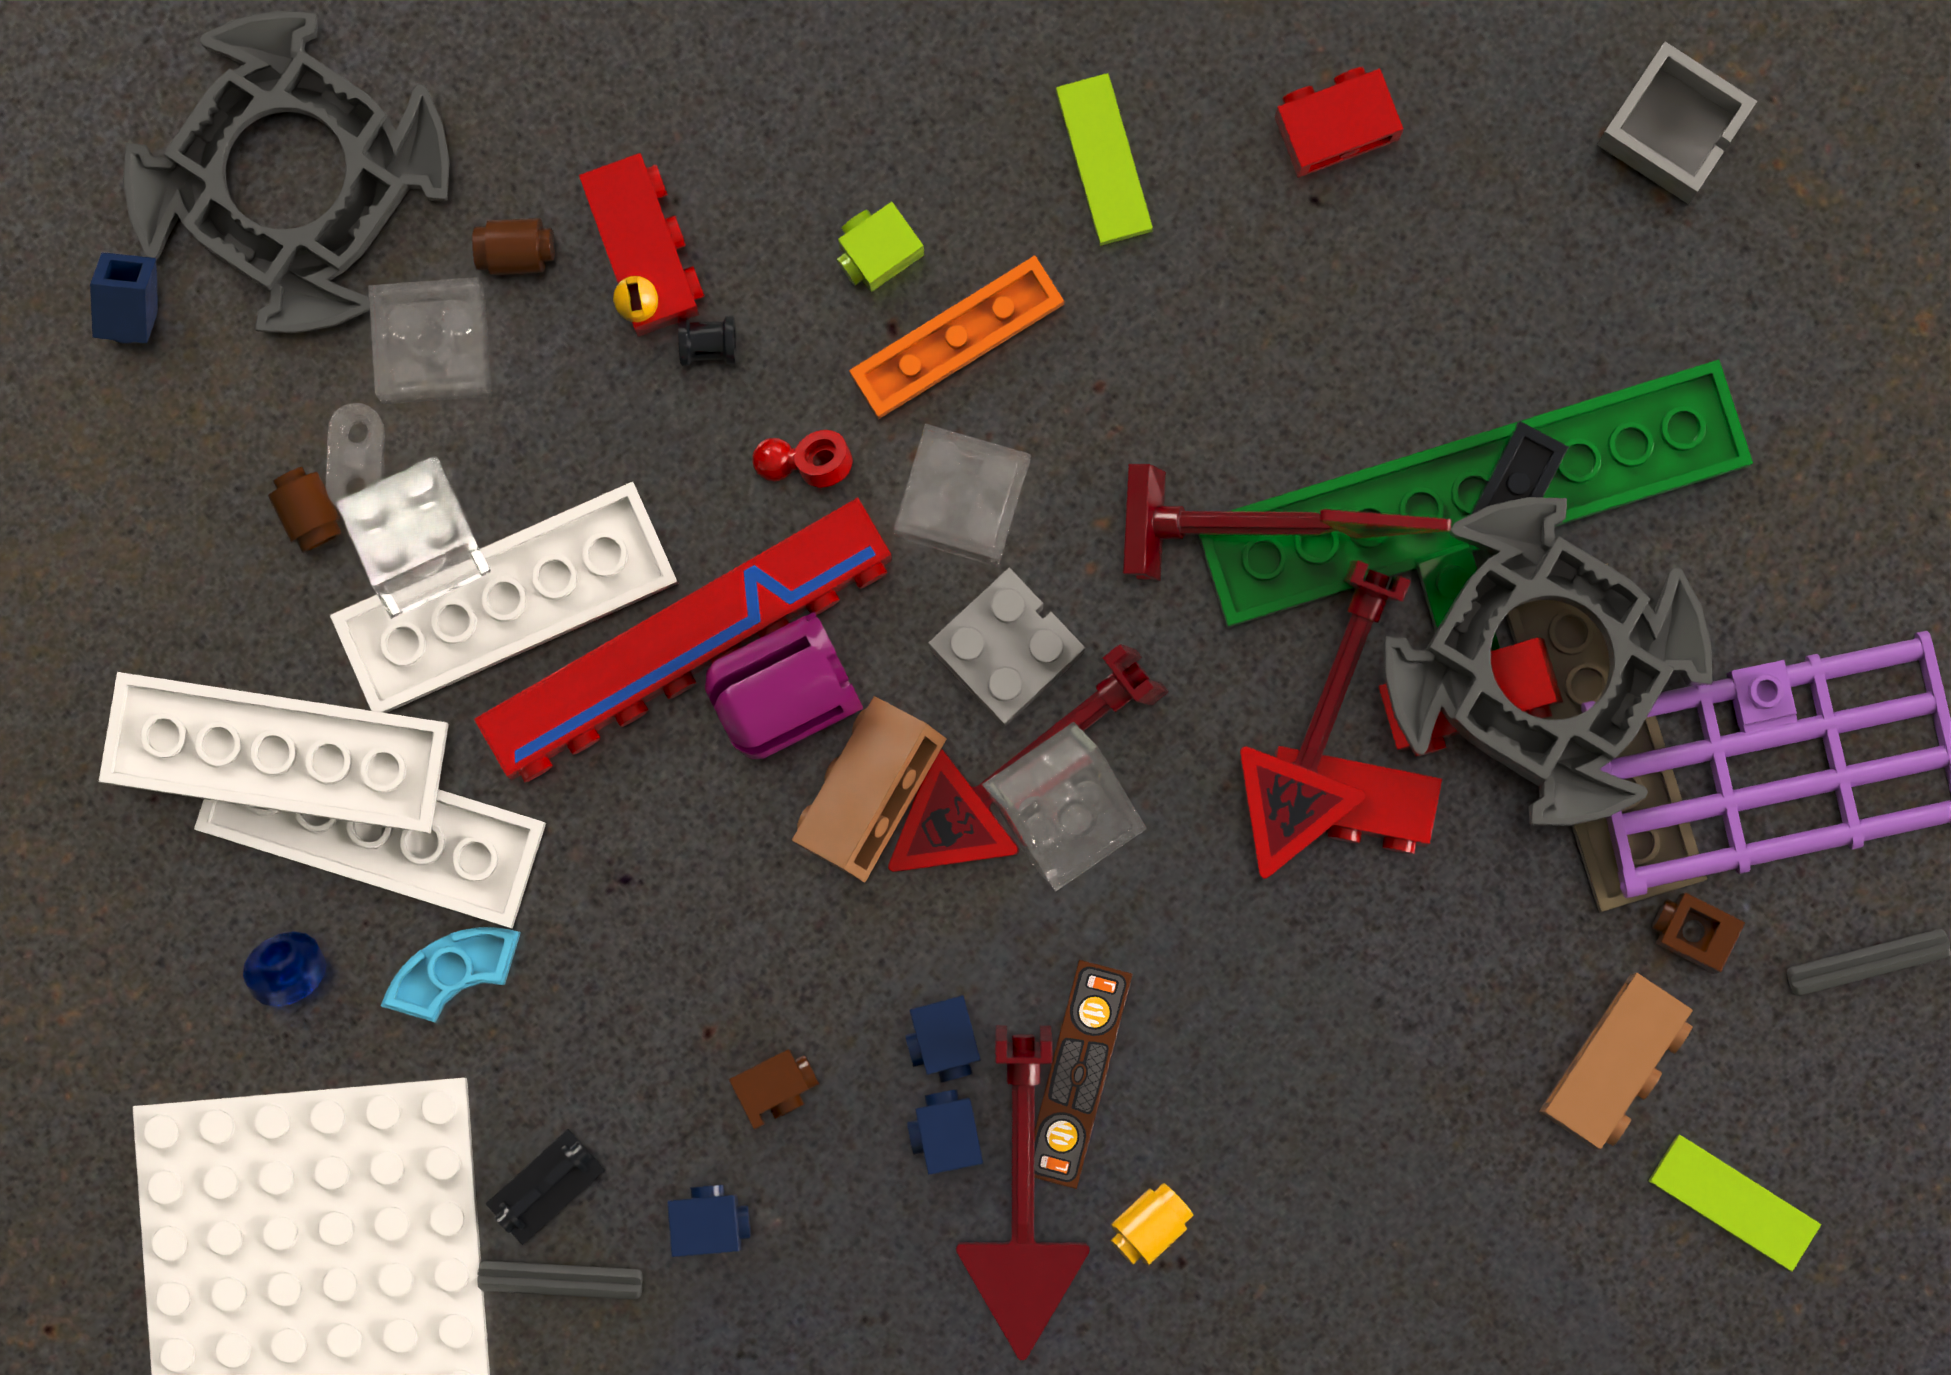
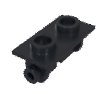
M567 1129L495 1194L486 1205L495 1214L494 1218L508 1233L511 1232L523 1245L601 1175L605 1169L574 1134Z

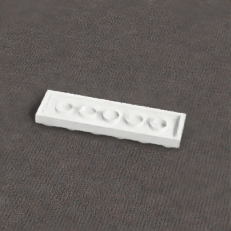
M630 482L331 614L330 617L371 711L388 713L678 584V581L635 484Z
M117 672L98 782L431 834L449 724L440 721Z
M438 789L431 834L208 799L203 800L194 830L513 929L546 823Z

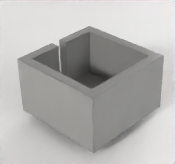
M1664 42L1597 145L1689 204L1757 101L1669 43Z
M1010 567L928 642L929 650L1004 729L1082 657L1085 652V647L1052 612L1044 618L1039 615L1043 611V602Z

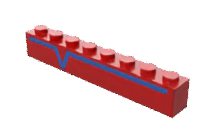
M857 497L481 714L474 721L506 776L511 780L521 776L524 783L553 767L549 760L553 756L567 748L574 755L598 742L601 737L597 731L610 723L617 721L619 726L623 727L645 715L649 711L645 703L665 693L668 699H672L697 684L693 676L711 666L716 660L744 647L759 637L762 638L790 624V619L806 610L810 614L815 612L816 615L824 612L840 601L836 593L856 582L859 589L876 582L888 573L884 565L892 561V555Z

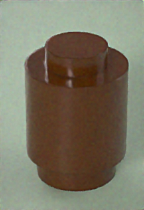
M541 218L488 220L486 226H476L473 229L472 249L476 270H489L490 275L543 273L546 261H554L555 242L552 228H544Z
M299 467L273 480L277 489L271 492L268 497L291 543L297 542L302 553L317 548L342 534L337 524V521L341 518L318 472L306 474L304 468Z

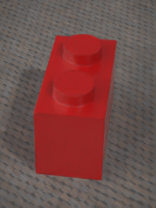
M1364 67L1354 68L1336 76L1333 79L1334 86L1318 92L1314 91L1313 86H1307L1295 90L1282 98L1284 104L1277 107L1274 118L1298 178L1400 140L1404 128L1380 68L1369 73L1365 72Z

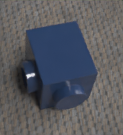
M102 252L90 283L92 337L110 339L119 343H147L158 313L156 258Z
M964 996L910 1009L915 1032L905 1035L913 1067L924 1065L927 1075L939 1074L941 1083L972 1075L973 1072L970 1064L979 1062L981 1059Z
M957 1089L925 1095L926 1107L916 1108L917 1120L907 1122L913 1155L924 1153L928 1175L983 1164L970 1098L959 1100Z
M724 1185L691 1187V1199L667 1201L672 1257L741 1251V1239L751 1238L748 1205L738 1206L737 1195L725 1196Z

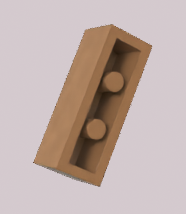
M874 696L869 706L862 710L855 719L852 735L841 755L836 757L828 766L825 773V783L813 804L806 807L798 820L797 832L792 841L816 857L865 883L947 739L927 723Z
M1639 973L1630 974L1539 1113L1593 1149H1601L1605 1142L1614 1146L1631 1122V1118L1625 1115V1112L1634 1098L1638 1096L1645 1100L1660 1079L1662 1072L1655 1067L1666 1050L1675 1054L1691 1032L1693 1026L1688 1024L1686 1020L1693 1010Z

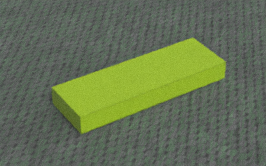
M1109 73L1056 87V95L1099 245L1103 246L1152 232V223Z
M1680 1134L1676 1135L1648 1180L1657 1188L1790 1272H1793L1822 1225Z

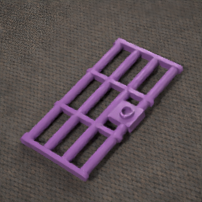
M1928 631L1915 633L1914 639L1825 658H1820L1818 654L1808 655L1805 657V662L1787 666L1785 661L1781 660L1730 671L1726 673V679L1712 681L1711 685H1695L1661 692L1647 718L1697 707L1704 740L1615 758L1599 769L1618 778L1627 779L1710 761L1717 794L1622 814L1619 811L1606 818L1619 871L1617 873L1620 890L1625 898L1647 894V888L1733 869L1738 874L1750 872V866L1844 845H1848L1851 850L1862 848L1864 841L1947 823L1951 824V800L1859 820L1851 788L1945 768L1951 793V717L1931 635ZM1919 660L1926 693L1833 712L1826 680ZM1810 683L1817 716L1797 720L1791 687ZM1732 700L1740 732L1720 736L1713 704ZM1589 701L1582 703V713L1590 709L1595 704V702ZM1932 714L1939 746L1846 766L1839 733ZM1820 737L1823 738L1829 770L1733 790L1726 757ZM1835 791L1842 818L1841 824L1748 844L1745 843L1739 811ZM1722 815L1730 848L1634 868L1627 835Z

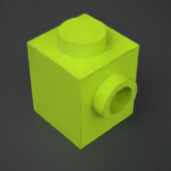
M891 201L873 215L868 210H864L843 225L841 229L845 234L838 239L839 249L843 254L836 260L854 286L863 281L869 291L873 292L924 256V245Z

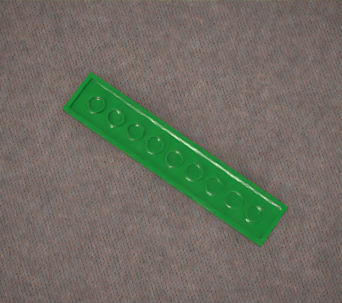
M1719 359L1521 420V422L1569 447L1543 498H1567L1566 519L1556 526L1740 470L1753 464ZM1518 422L1230 511L1316 512L1320 514V510L1327 509L1451 519L1452 527L1455 522L1469 516ZM1340 531L1316 536L1198 534L1227 628L1356 589L1344 582L1351 561L1359 560L1369 564L1363 581H1365L1369 569L1391 578L1392 576L1417 570L1414 561L1416 558L1465 543L1453 538L1449 531L1371 538H1352ZM1470 545L1472 552L1481 550L1473 545Z

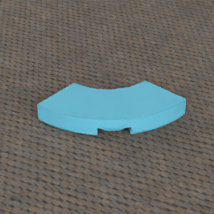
M479 927L460 930L434 941L422 950H419L402 966L388 987L381 1006L436 1022L445 1004L463 989L483 983L505 985L521 932L505 928Z

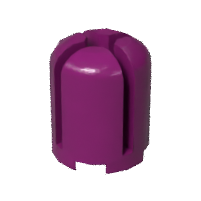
M815 612L716 660L706 671L705 691L734 749L751 760L766 758L863 709L852 683H849L848 676Z

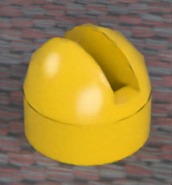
M630 276L620 281L616 286L613 302L621 317L631 322H642L655 313L658 306V294L654 285L648 279L641 276ZM638 284L642 305L641 310L632 311L631 297L628 290L630 285Z

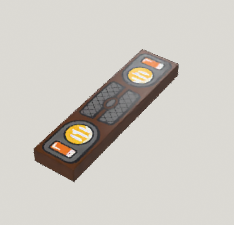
M1083 960L1078 962L1034 1130V1178L1077 1189L1130 987L1132 973Z

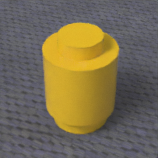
M1163 1183L1155 1191L1149 1188L1111 1224L1116 1235L1110 1241L1132 1265L1141 1259L1149 1266L1187 1230L1185 1223L1194 1215L1182 1199L1169 1186Z

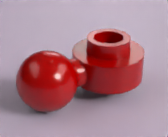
M819 430L804 437L796 448H792L788 442L780 438L765 439L755 448L752 463L756 473L767 481H781L787 478L793 470H799L807 484L823 488L842 481L852 468L853 458L846 441L839 433L832 430Z

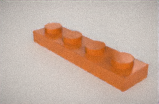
M1033 256L850 369L849 373L879 420L1063 306L1064 300L1037 257Z

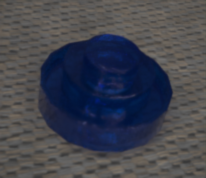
M286 932L263 941L251 952L244 963L243 977L252 996L263 1005L283 1006L305 998L317 988L325 975L327 962L314 938L306 933Z

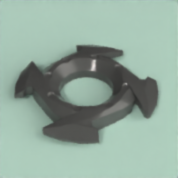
M272 11L245 16L203 33L199 41L205 49L228 57L242 64V66L234 71L229 69L209 87L164 152L166 157H153L150 149L143 144L126 143L123 185L128 214L145 255L150 258H156V260L160 257L171 231L180 218L182 224L204 248L271 292L270 304L259 309L257 312L255 331L301 333L333 327L371 310L375 304L369 296L346 289L330 280L342 274L364 254L409 189H423L428 201H447L450 160L442 120L426 86L417 84L414 87L407 108L397 129H395L387 114L367 93L305 53V43L317 37L318 14L313 12ZM280 112L306 114L328 126L341 143L346 163L343 187L331 208L315 221L291 229L270 228L247 218L233 203L226 183V163L231 147L237 137L256 120Z
M1521 498L1487 506L1455 522L1451 527V531H1449L1453 538L1473 545L1494 556L1489 558L1465 582L1425 650H1413L1406 638L1384 637L1385 681L1394 717L1413 753L1422 756L1428 749L1432 731L1441 710L1448 722L1468 742L1539 786L1540 800L1528 806L1530 825L1572 826L1607 818L1646 798L1648 790L1643 785L1618 778L1599 769L1615 759L1635 738L1671 674H1680L1687 686L1712 684V643L1702 606L1683 570L1674 567L1669 571L1653 611L1648 604L1650 598L1630 579L1560 536L1555 539L1554 526L1566 519L1567 498ZM1536 600L1560 601L1579 609L1597 625L1608 648L1609 675L1601 696L1586 712L1562 720L1542 719L1520 710L1503 694L1492 671L1491 645L1498 625L1506 614L1514 608Z

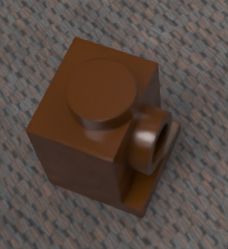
M1685 892L1678 896L1676 902L1669 899L1664 901L1654 920L1652 929L1660 932L1655 943L1656 945L1704 968V970L1712 974H1716L1722 971L1746 922ZM1688 921L1696 922L1701 928V937L1697 942H1690L1683 936V927Z
M790 1049L729 1079L753 1129L766 1125L761 1114L769 1110L774 1119H777L803 1106L804 1102L800 1095L819 1085V1081L805 1054L795 1059Z

